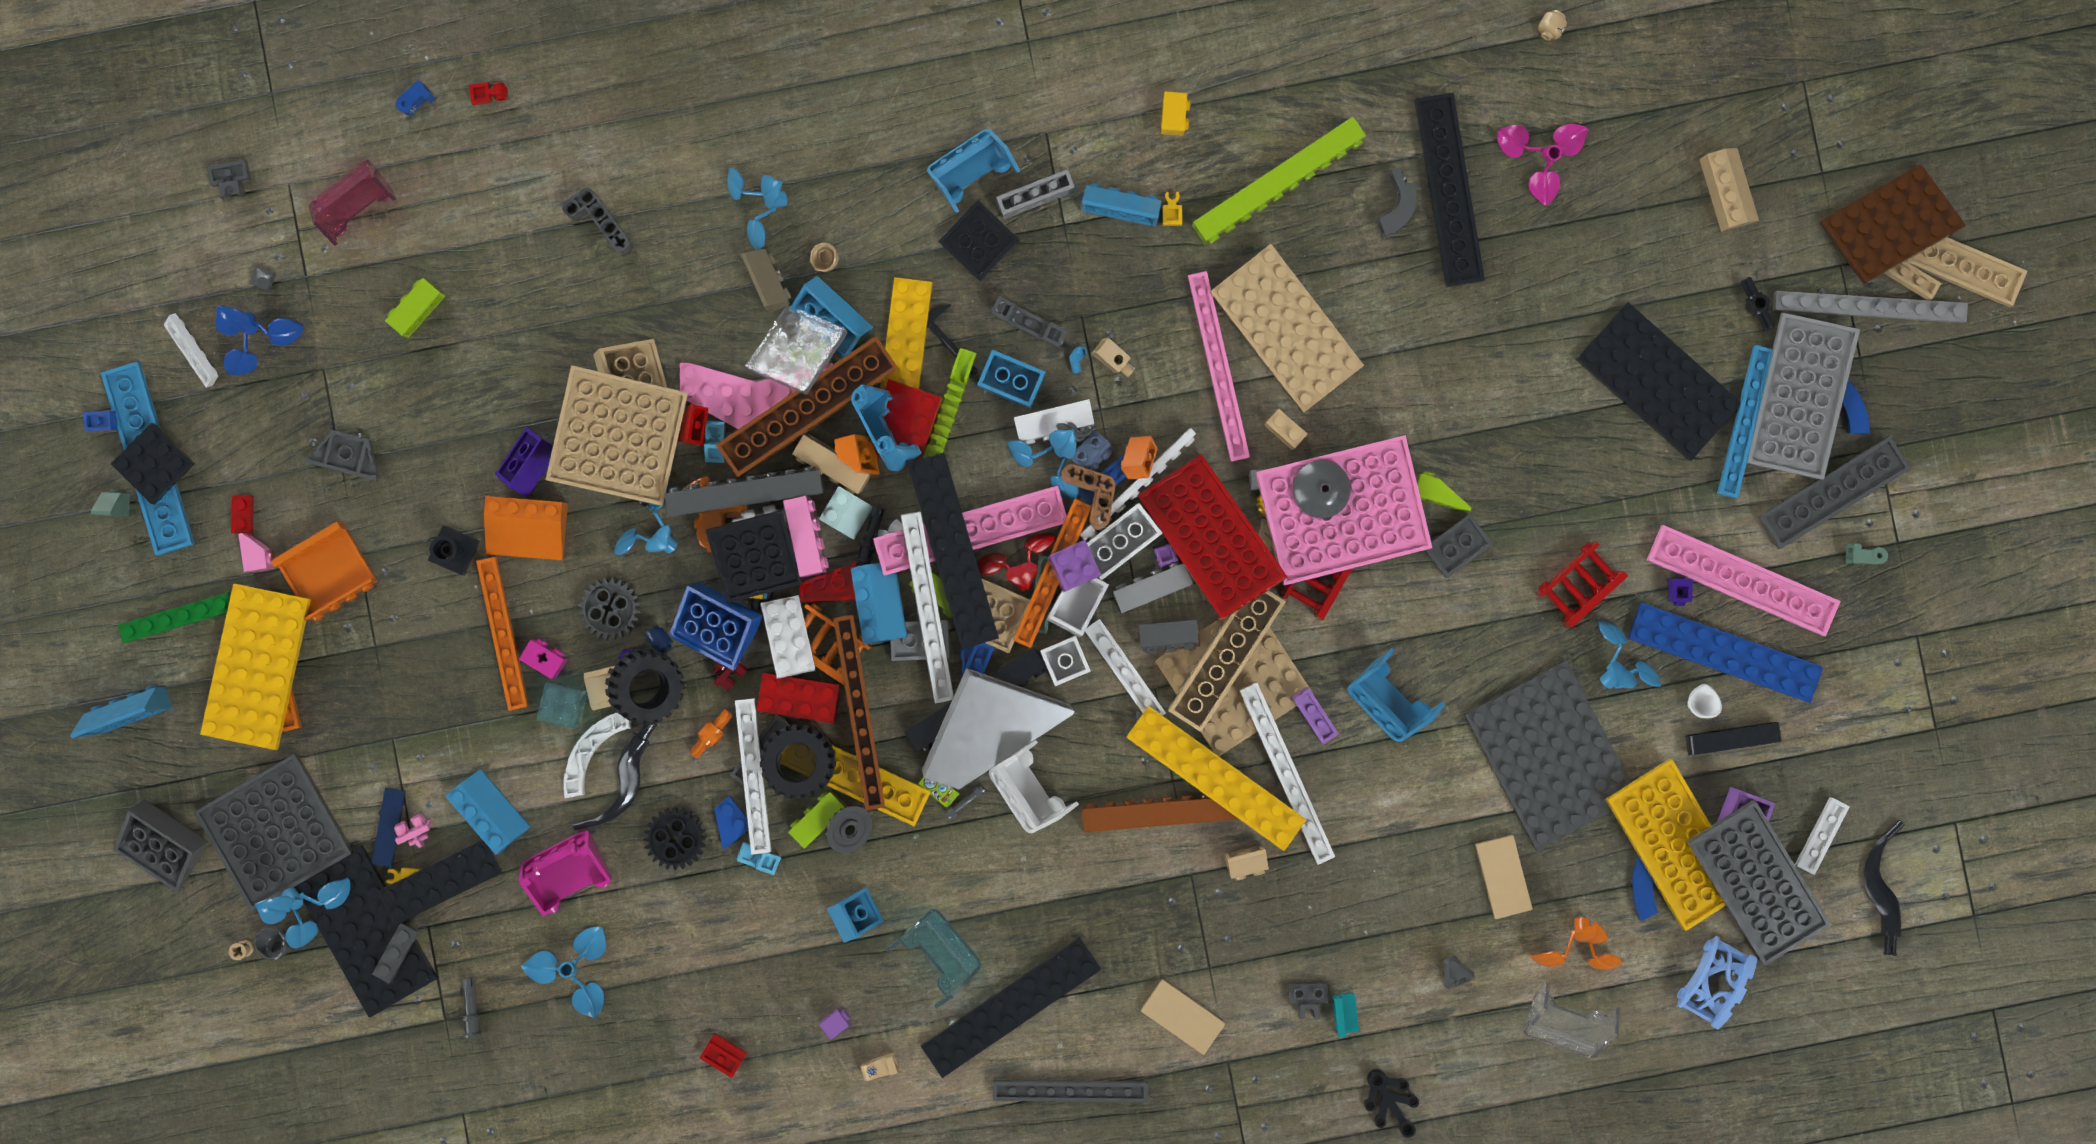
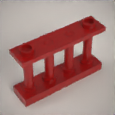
M1598 542L1586 543L1580 549L1582 552L1553 579L1549 582L1545 581L1538 587L1539 591L1536 595L1543 597L1546 594L1563 612L1565 619L1561 623L1566 628L1574 627L1628 577L1624 571H1613L1594 551L1599 546ZM1587 556L1606 574L1607 581L1603 585L1601 583L1598 584L1580 564ZM1573 569L1592 587L1593 594L1589 598L1587 596L1584 597L1566 577ZM1561 582L1579 602L1577 609L1570 610L1552 590L1557 583Z
M1352 569L1332 573L1331 575L1335 579L1332 586H1327L1314 578L1304 580V582L1324 592L1325 598L1323 602H1316L1293 589L1295 583L1283 586L1281 598L1287 599L1289 595L1313 608L1314 612H1316L1314 617L1324 620Z

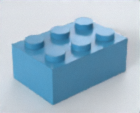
M992 350L977 386L982 390L1031 410L1046 372Z

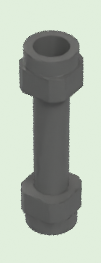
M981 783L976 785L972 789L973 791L955 806H950L944 811L950 821L959 815L958 812L974 799L980 798L987 792Z

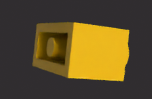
M1164 92L1161 134L1183 136L1185 130H1188L1189 118H1186V111H1190L1191 100L1187 99V93Z

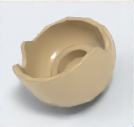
M820 243L814 246L811 251L810 262L816 271L828 272L837 266L839 255L833 245L830 243Z

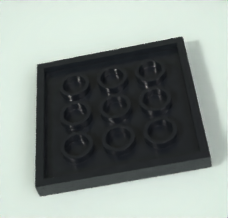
M782 510L706 529L705 532L727 603L803 584L802 578L799 576L795 553Z

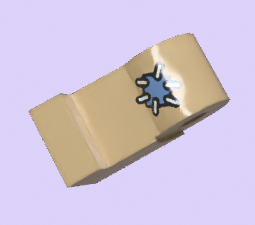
M894 1052L874 1058L860 1065L864 1081H870L889 1074L894 1075L899 1071Z

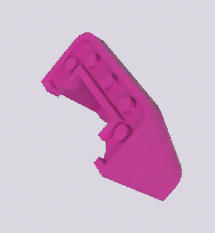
M587 830L581 831L528 858L521 864L519 871V884L542 916L555 913L559 909L561 899L592 883L595 887L603 888L612 882V875L591 834Z

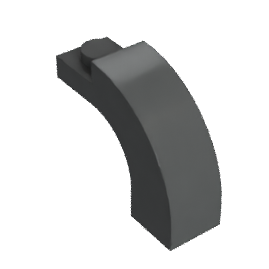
M1399 168L1389 173V178L1397 194V206L1393 212L1378 218L1376 221L1383 239L1402 229L1410 220L1416 207L1417 195L1414 182L1406 185V176L1404 172H1400Z

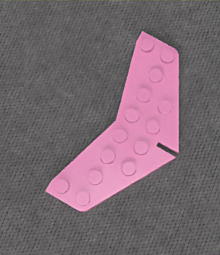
M680 363V391L688 393L686 401L691 404L708 407V413L740 429L834 364L824 363L754 382L695 364Z

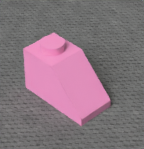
M238 534L244 572L275 569L270 562L275 558V555L269 547L251 534Z

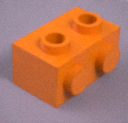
M1151 436L1130 437L1124 459L1121 462V469L1128 479L1149 478L1158 450Z

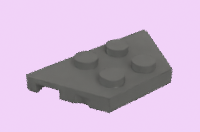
M331 430L325 440L316 447L315 452L305 459V462L379 481L372 441L369 439Z

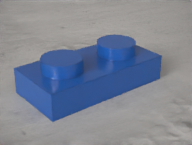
M116 411L83 412L85 431L118 430Z

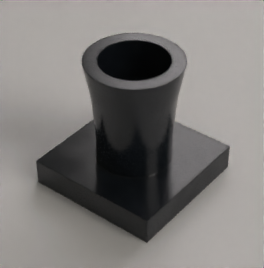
M443 525L438 537L430 544L428 561L465 576L480 540Z

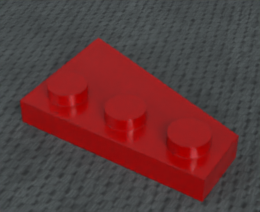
M857 562L804 581L803 584H800V603L856 601L851 568L857 567Z

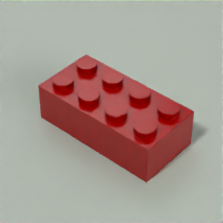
M764 672L757 711L835 723L842 684L794 676L777 679L775 673Z

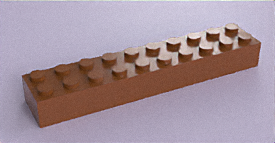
M875 336L726 437L716 446L736 476L742 477L852 402V393L860 385L864 384L875 387L897 372L899 368L878 337Z

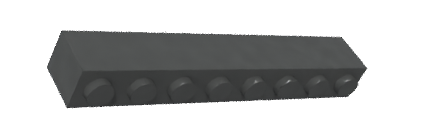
M811 466L805 467L802 472H796V469L785 470V474L777 475V472L766 473V477L758 478V475L747 476L746 480L739 481L738 478L727 479V483L720 484L719 481L708 482V486L700 487V484L688 485L689 489L681 490V487L669 488V492L664 494L668 517L821 494L824 492L821 470Z

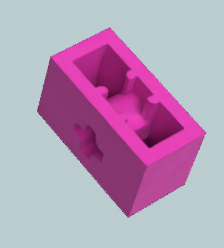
M538 638V640H530L519 660L550 679H557L568 658L564 657V652L557 648L551 649L546 641ZM542 654H546L547 661H543Z

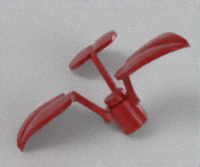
M1038 533L1026 539L1024 547L1028 550L1027 563L1010 568L1005 562L1007 560L1005 554L991 553L977 562L979 572L984 575H991L999 572L1002 567H1006L1007 572L1005 575L1007 580L1018 585L1019 590L1027 591L1033 587L1032 580L1038 572L1037 565L1031 563L1032 552L1040 554L1049 549L1056 540V535Z

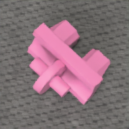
M422 813L411 818L414 827L409 829L405 821L398 823L394 827L397 835L395 839L397 845L409 840L410 846L416 844L420 848L424 846V840L428 838V834L424 832L429 831L433 823L431 819L426 820Z

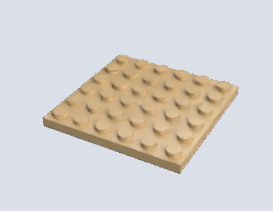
M571 365L546 480L663 506L664 494L668 485L688 393Z
M1227 617L1223 620L1219 618L1199 631L1200 647H1196L1194 650L1179 648L1175 652H1167L1154 660L1176 695ZM1270 627L1201 732L1213 752L1218 756H1221L1257 732L1239 689L1257 682L1273 719L1276 720L1297 706L1291 697L1306 687L1309 688Z

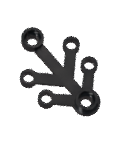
M1380 1069L1371 1070L1367 1075L1370 1091L1368 1099L1364 1101V1107L1369 1112L1376 1109L1375 1099L1379 1089L1382 1099L1378 1115L1374 1118L1375 1125L1378 1128L1386 1126L1385 1118L1389 1106L1400 1124V1133L1406 1138L1414 1136L1416 1132L1414 1124L1405 1119L1396 1102L1415 1108L1419 1105V1099L1415 1095L1405 1096L1389 1092L1385 1086L1398 1087L1400 1091H1406L1409 1088V1083L1404 1078L1397 1080L1386 1077L1385 1073ZM1378 1075L1379 1080L1373 1081V1077ZM1401 1082H1406V1086L1403 1088L1399 1085ZM1412 1098L1416 1099L1414 1104H1410ZM1373 1102V1106L1368 1108L1367 1103ZM1378 1119H1383L1382 1124H1377ZM1409 1125V1130H1403L1404 1126Z

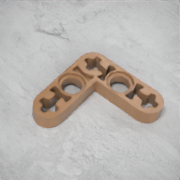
M1067 465L1061 471L1063 481L1095 492L1090 524L1096 530L1103 529L1110 521L1115 492L1114 479L1108 475L1081 466ZM1069 470L1071 471V474L1074 475L1073 477H1070V473H1068ZM1085 475L1092 478V484L1085 482ZM1099 498H1103L1106 501V507H1102L1099 504ZM1099 516L1100 520L1103 521L1101 524L1099 523V520L1096 519Z

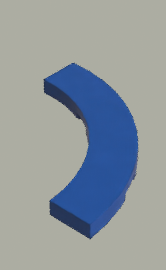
M1848 380L1842 403L1848 434H1870L1868 414L1864 402L1854 385Z
M1638 856L1632 876L1633 903L1639 920L1643 921L1659 912L1654 900L1653 879Z

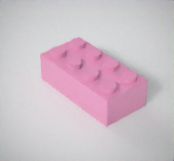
M808 496L784 500L783 503L799 576L808 577L827 573L826 568H829L827 557L823 556L822 552L825 546L823 538H820L818 534L821 527L819 520L814 516V512H817L815 501H812Z

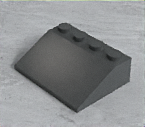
M144 799L128 810L114 851L178 892L203 855L208 841Z

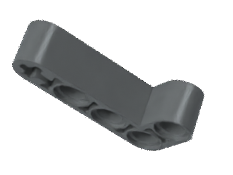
M590 188L581 189L563 203V212L573 220H578L588 213L612 247L620 254L625 255L632 251L633 244L599 196ZM592 194V200L585 202V197ZM572 206H577L576 212L570 214V208ZM603 210L602 217L596 218L597 211ZM615 225L614 231L607 233L608 227ZM618 237L624 242L625 246L623 248L620 247L621 244L617 240Z

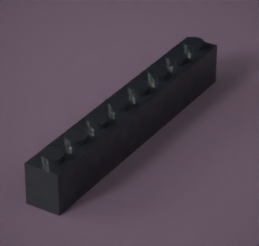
M1033 647L992 674L991 677L1023 687L1029 683L1027 679L1033 675L1037 678L1045 673L1044 668L1046 665ZM951 702L905 732L917 752L920 750L925 752L932 747L931 743L938 734Z

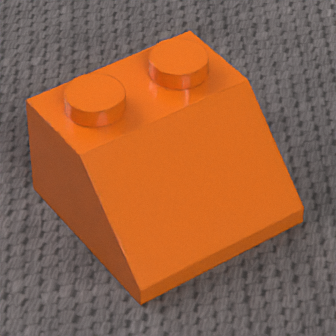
M853 434L834 440L835 453L840 461L857 473L880 475L876 449L870 437Z

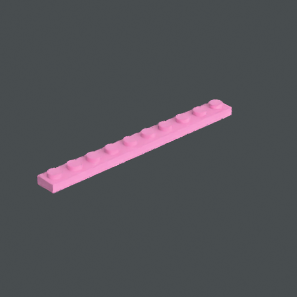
M1207 271L1188 275V281L1230 461L1250 458L1215 304L1210 293L1211 287Z

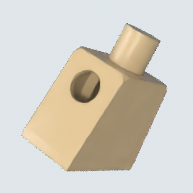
M1109 338L1102 339L1091 353L1114 373L1121 371L1129 377L1135 370L1128 363L1130 356ZM1115 356L1119 360L1117 364L1114 362Z

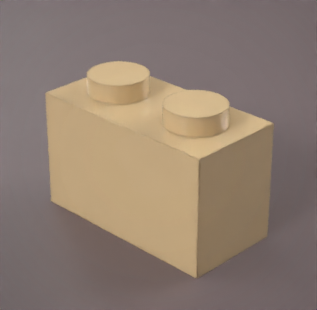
M1280 409L1264 424L1268 430L1291 450L1295 449L1307 435L1301 427Z

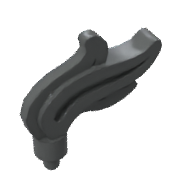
M1070 422L1068 425L1065 423H1058L1056 425L1057 430L1074 429L1076 443L1084 442L1088 436L1093 434L1092 431L1095 430V427H1088L1083 431H1079L1077 426Z

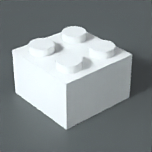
M1076 635L1040 650L1055 686L1091 672Z

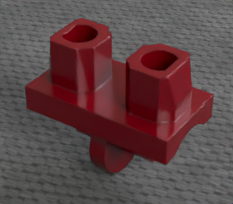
M742 658L735 670H731L714 661L717 666L713 669V672L716 674L720 670H723V672L714 680L713 684L717 687L720 685L729 691L735 682L728 675L733 671L741 677L747 671V668L741 662Z

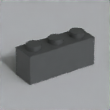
M1197 619L1139 625L1141 649L1147 654H1155L1158 650L1175 652L1179 648L1194 650L1196 647H1200Z

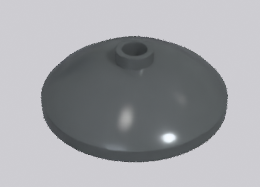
M1317 460L1306 464L1299 470L1293 482V497L1296 504L1305 514L1314 518H1329L1338 514L1347 505L1351 494V484L1346 472L1338 464L1328 460ZM1323 485L1328 487L1327 492L1322 491Z

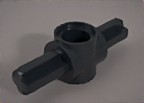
M1751 277L1743 279L1741 285L1748 297L1745 299L1747 311L1753 314V316H1757L1764 331L1774 328L1775 324L1768 312V309H1770L1769 298L1762 291L1758 292ZM1755 300L1760 302V308L1755 306Z

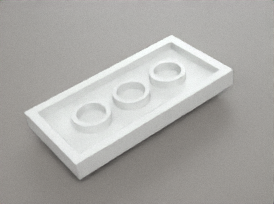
M799 595L761 603L777 679L815 671Z

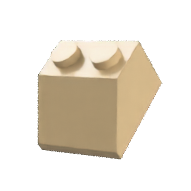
M1262 845L1224 854L1229 876L1231 879L1235 878V881L1245 879L1246 875L1254 874V876L1262 875L1265 873L1264 870L1269 869L1266 850Z

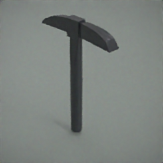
M947 304L929 312L927 328L957 358L959 349L940 330L934 321L952 306ZM973 365L970 373L975 375L978 370Z

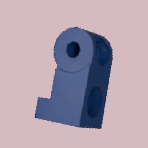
M418 80L396 100V107L403 114L412 116L426 100L432 103L437 98L424 83Z

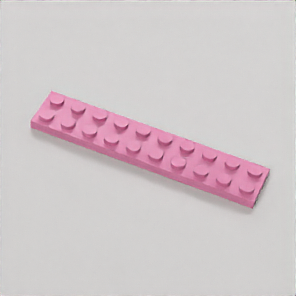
M1058 486L962 513L973 550L1064 524L1067 517ZM923 524L929 561L933 562L935 558L925 524ZM903 530L873 538L883 576L910 568Z
M1661 525L1646 560L1820 636L1826 637L1841 602L1665 525Z

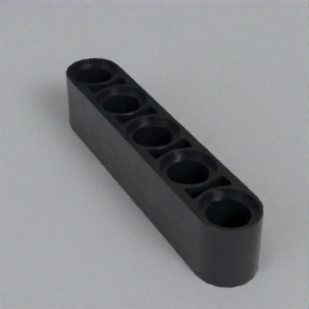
M1768 722L1685 735L1688 755H1699L1782 742L1779 722Z

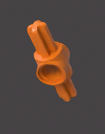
M724 709L714 722H707L698 733L700 739L690 750V754L698 759L708 746H715L724 735L723 728L733 717L728 710Z

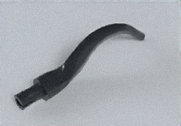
M653 722L649 729L647 728L649 725L643 724L639 732H634L623 748L617 764L620 792L613 805L598 817L573 823L574 830L606 823L619 816L632 804L640 787V758L650 743L648 738L655 727H657L656 722Z
M1898 820L1877 840L1868 855L1864 868L1865 889L1881 915L1880 934L1884 935L1883 954L1897 956V937H1901V912L1896 895L1881 877L1880 861L1887 842L1905 826L1901 820Z

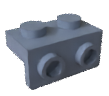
M1094 431L1076 450L1075 456L1070 459L1077 466L1096 471L1099 464L1103 460L1108 459L1114 449L1099 432Z

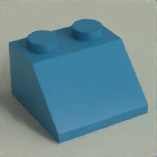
M867 887L827 908L844 943L860 937L883 922Z

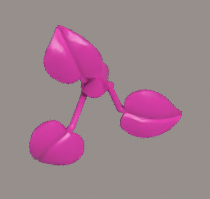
M1578 124L1562 125L1553 134V140L1557 145L1546 148L1525 146L1528 144L1530 137L1528 131L1520 125H1511L1499 129L1497 140L1502 152L1512 158L1520 157L1524 149L1542 152V158L1548 164L1543 172H1536L1531 176L1528 187L1533 197L1543 205H1548L1558 193L1560 178L1556 172H1547V170L1553 165V161L1561 158L1562 154L1573 156L1579 153L1584 145L1589 129Z

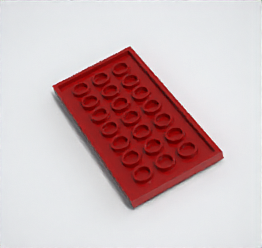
M1202 454L1137 495L1221 620L1287 579V575Z

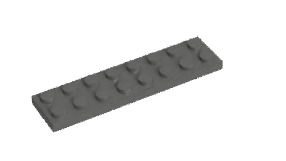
M1891 436L1826 474L1824 480H1816L1759 515L1758 518L1777 549H1782L1911 468Z

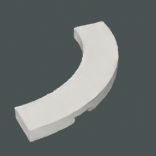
M616 712L592 725L581 736L568 758L566 773L564 774V798L585 795V774L594 752L612 735L631 729V721Z

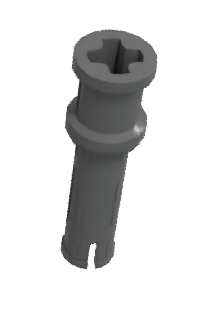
M475 977L462 978L465 1015L462 1018V1021L465 1022L463 1037L481 1036L478 1021L480 1015L477 1013Z

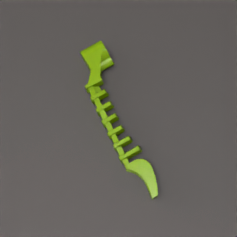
M960 348L950 376V384L947 385V393L944 394L945 399L943 404H941L940 414L937 415V423L934 424V432L930 436L931 440L927 444L923 458L945 451L944 448L946 442H948L952 424L955 422L954 418L956 413H958V407L962 401L961 398L965 392V386L968 383L977 353Z

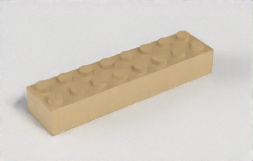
M1268 590L1228 616L1171 703L1168 711L1202 732L1286 601Z

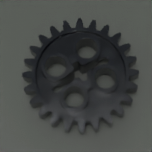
M674 807L672 813L667 808L665 809V814L662 811L658 812L659 818L656 816L652 817L654 823L649 822L647 824L651 829L644 831L649 837L644 838L643 841L649 842L644 848L651 849L647 855L655 856L652 860L653 862L660 860L659 867L665 863L667 870L671 865H673L674 870H677L679 865L682 869L686 868V863L689 866L693 865L692 859L694 861L699 860L696 854L702 855L704 853L700 848L706 847L702 840L707 839V836L702 835L706 829H700L703 821L696 822L698 815L692 818V811L685 814V808H681L680 812H678L677 807ZM676 820L682 822V830L675 828ZM660 830L666 833L665 840H661L658 837ZM678 836L679 839L673 842L672 838ZM685 837L692 839L693 845L691 847L686 846L684 842ZM669 847H673L676 850L675 857L669 855Z

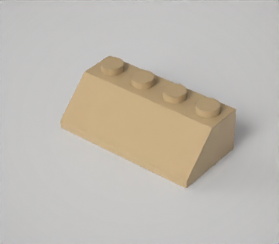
M1722 149L1706 154L1699 159L1721 232L1758 222V215L1738 149Z

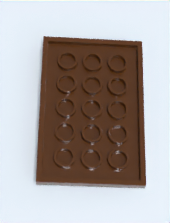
M1921 164L1820 222L1823 229L1863 284L1870 282L1966 226Z

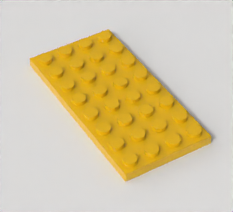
M233 584L200 735L278 750L306 625L304 618L308 616L311 599Z
M1672 759L1666 760L1605 799L1682 930H1689L1726 906L1686 842L1710 827L1711 824Z

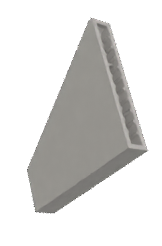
M966 668L921 770L923 776L928 782H938L949 789H953V787L961 789L1072 716L1074 709L1071 704Z

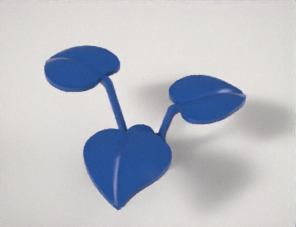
M226 306L216 307L215 326L220 333L235 335L241 331L244 334L243 352L238 349H232L224 358L225 371L230 375L247 374L257 367V357L253 353H247L248 334H254L260 328L266 335H270V342L272 344L283 346L297 340L304 329L303 324L290 319L279 318L269 324V331H267L261 322L256 321L255 315L251 312H243Z

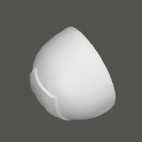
M1701 684L1690 693L1688 707L1697 717L1713 718L1721 713V700L1715 690L1709 685Z

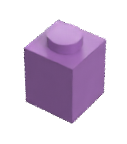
M838 1007L821 1020L819 1025L831 1040L849 1027L851 1017L845 1009L842 1010Z

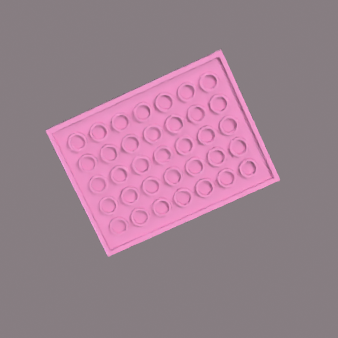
M1406 435L1255 472L1276 559L1287 575V579L1282 581L1283 585L1432 548ZM1317 460H1328L1338 464L1348 475L1351 484V494L1347 505L1341 512L1329 518H1314L1305 514L1298 507L1293 497V482L1297 473L1306 464ZM1323 485L1322 491L1327 492L1328 487Z

